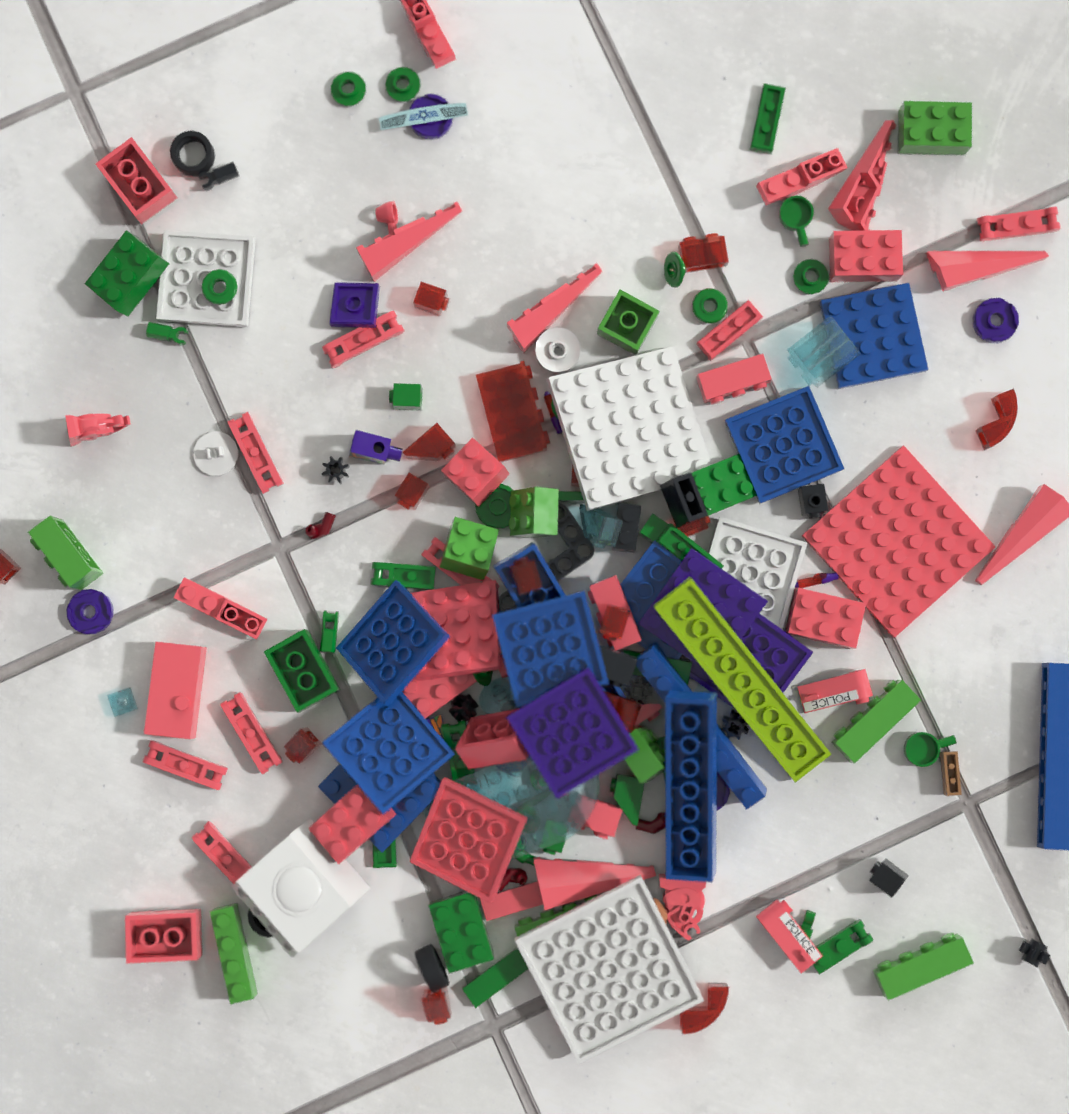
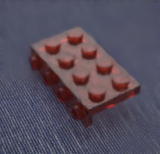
M520 361L516 365L477 374L476 378L498 461L501 463L547 451V444H550L547 430H542L541 423L545 421L542 409H537L535 401L539 400L536 387L531 388L529 379L533 378L530 365L525 366V362Z

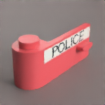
M866 669L797 687L804 713L855 701L856 705L869 702V697L873 696Z
M777 899L760 912L756 918L802 974L823 955L789 914L793 910L786 901L780 902Z

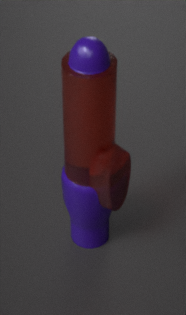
M546 391L544 393V400L552 425L556 429L557 434H561L563 432L559 419L556 418L551 407L552 396L550 392Z
M836 572L818 573L813 577L797 580L795 588L826 584L839 579Z

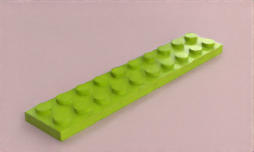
M691 577L653 605L795 783L831 755L830 751Z

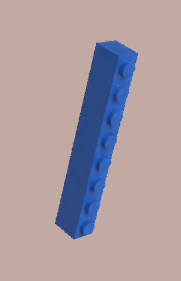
M656 643L636 657L638 659L637 668L664 703L669 691L693 692ZM717 724V772L747 810L765 798L767 788Z
M1042 663L1037 847L1050 850H1069V664Z

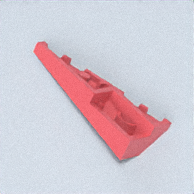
M893 120L884 122L828 208L838 224L852 231L870 230L868 229L870 219L875 217L876 211L873 209L875 198L880 196L887 163L884 162L886 151L891 150L892 146L889 138L891 131L896 129V124Z
M455 202L443 211L441 209L435 211V215L427 220L422 217L395 229L383 238L378 237L374 239L373 244L366 248L363 245L356 247L373 281L375 282L461 213L462 210L458 202Z
M928 251L926 253L933 273L936 272L943 292L1036 263L1049 257L1046 251Z
M597 263L584 274H579L576 277L577 279L571 284H564L540 300L531 309L528 308L523 311V315L515 321L511 319L507 322V328L513 334V340L523 353L602 273Z
M1040 485L1016 522L1010 526L975 581L980 585L984 584L1069 518V503L1047 485Z
M540 857L533 858L545 910L609 891L639 875L642 876L643 880L656 876L653 865L643 867L635 866L634 864L615 865L612 862L584 860L573 862L562 861V859L545 860Z

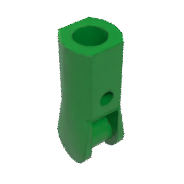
M324 610L320 651L335 652L339 611L327 613V610ZM327 622H334V628L326 629Z

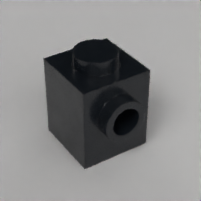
M824 484L802 486L798 489L802 516L808 515L809 519L821 518L822 513L828 511Z
M885 859L882 863L877 861L872 867L870 873L873 875L869 881L892 898L909 875L888 859Z

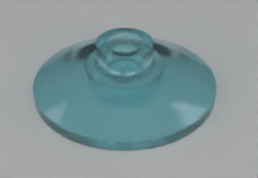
M509 677L494 679L482 689L479 703L486 714L518 708L515 704Z

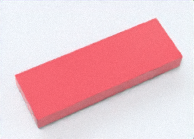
M748 300L696 344L711 361L759 322L763 316Z
M538 881L498 892L492 903L480 898L486 921L543 905Z

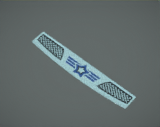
M466 103L435 105L379 117L381 130L468 116Z

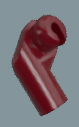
M325 512L321 523L306 527V535L311 539L327 536L331 531L336 515Z
M658 813L657 817L652 821L639 818L635 829L651 834L660 832L666 828V813Z
M507 868L499 890L502 891L509 882L519 883V885L525 884L528 880L526 872L521 868Z

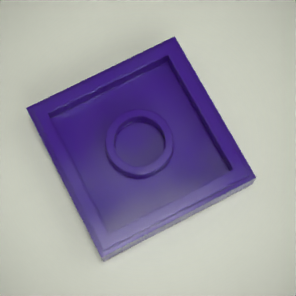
M334 283L330 326L375 328L380 291L379 283Z

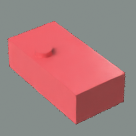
M155 642L144 734L183 739L196 738L207 647Z

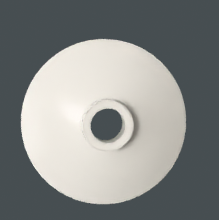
M555 327L546 330L540 335L536 343L535 352L539 363L545 369L558 373L571 369L578 362L581 347L578 338L573 332L565 328ZM560 348L562 350V354L555 355L554 349Z

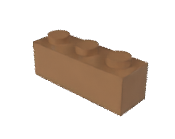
M958 751L940 752L944 795H962Z

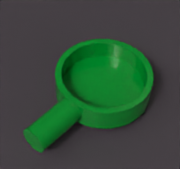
M791 196L782 203L779 210V219L785 228L796 231L800 247H805L809 245L805 228L813 219L814 209L811 202L805 197Z
M916 732L906 739L904 754L913 765L927 767L937 761L941 748L957 744L954 735L937 740L929 733Z

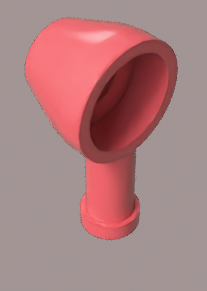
M394 201L386 202L376 208L377 221L388 225V234L397 229L398 211Z

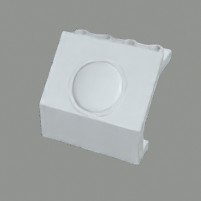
M310 818L231 886L237 896L244 901L252 913L292 958L370 889L346 859L338 864L308 829L314 824Z

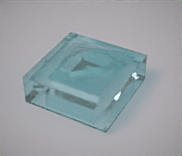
M131 687L107 695L114 717L138 709Z

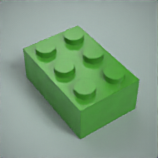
M904 101L899 108L898 154L965 155L972 147V102Z
M50 515L28 532L32 537L30 539L31 544L38 551L41 549L45 554L44 561L51 569L55 568L60 574L57 577L65 587L69 586L72 589L83 590L104 574L64 520Z

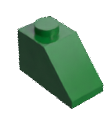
M616 774V779H611L609 792H613L614 799L632 825L637 826L645 783L641 784L637 777Z

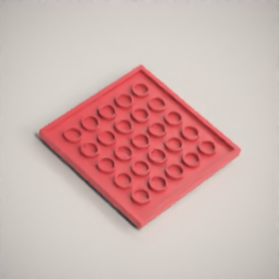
M904 445L802 535L832 571L838 574L841 581L858 600L866 603L865 607L893 638L901 633L996 547Z

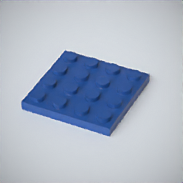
M909 283L820 301L838 389L929 370Z
M810 386L725 420L738 454H740L757 495L759 504L844 470V466Z
M654 540L620 585L642 637V640L637 643L645 649L656 643L666 657L679 659L682 656L681 653L638 624L681 563L680 559Z
M395 580L336 649L380 701L389 707L450 638V635L399 581Z
M585 591L492 615L516 707L530 703L588 667L600 686L609 684Z
M403 692L398 695L389 707L384 705L377 697L322 742V745L382 815L386 814L455 755L453 750Z
M338 765L321 782L318 788L336 804L356 784L344 769ZM434 774L429 776L392 808L397 815L369 840L381 852H384L435 799L441 781Z

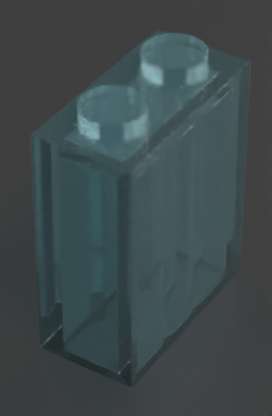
M829 316L787 349L790 353L788 359L795 368L800 366L804 372L801 375L809 386L814 384L817 388L861 354L832 316Z

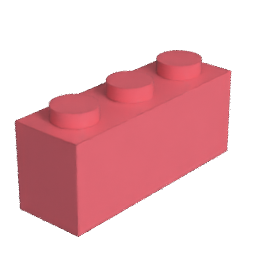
M764 354L700 373L696 377L704 404L710 402L711 405L723 402L724 397L730 395L733 398L745 395V391L752 388L754 391L762 390L767 387V384L772 379Z
M617 575L591 584L589 586L590 591H587L592 604H597L599 612L596 615L600 625L605 624L608 632L605 634L609 647L614 646L615 650H619L641 641V634Z

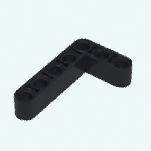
M558 502V508H561L565 515L562 519H558V534L568 549L547 563L557 582L588 562L594 554L593 544L567 506L561 502ZM567 527H574L577 530V536L568 538L564 531ZM582 545H586L590 549V555L581 557L577 549ZM562 558H567L571 561L572 566L568 570H563L558 565L559 561ZM508 591L499 596V608L503 612L517 608L516 605L511 609H506L502 606V600L510 596Z

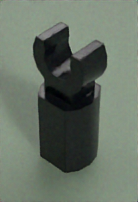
M234 161L213 169V172H201L198 174L200 180L204 178L209 179L207 184L202 185L204 191L211 190L216 183L221 184L240 176Z

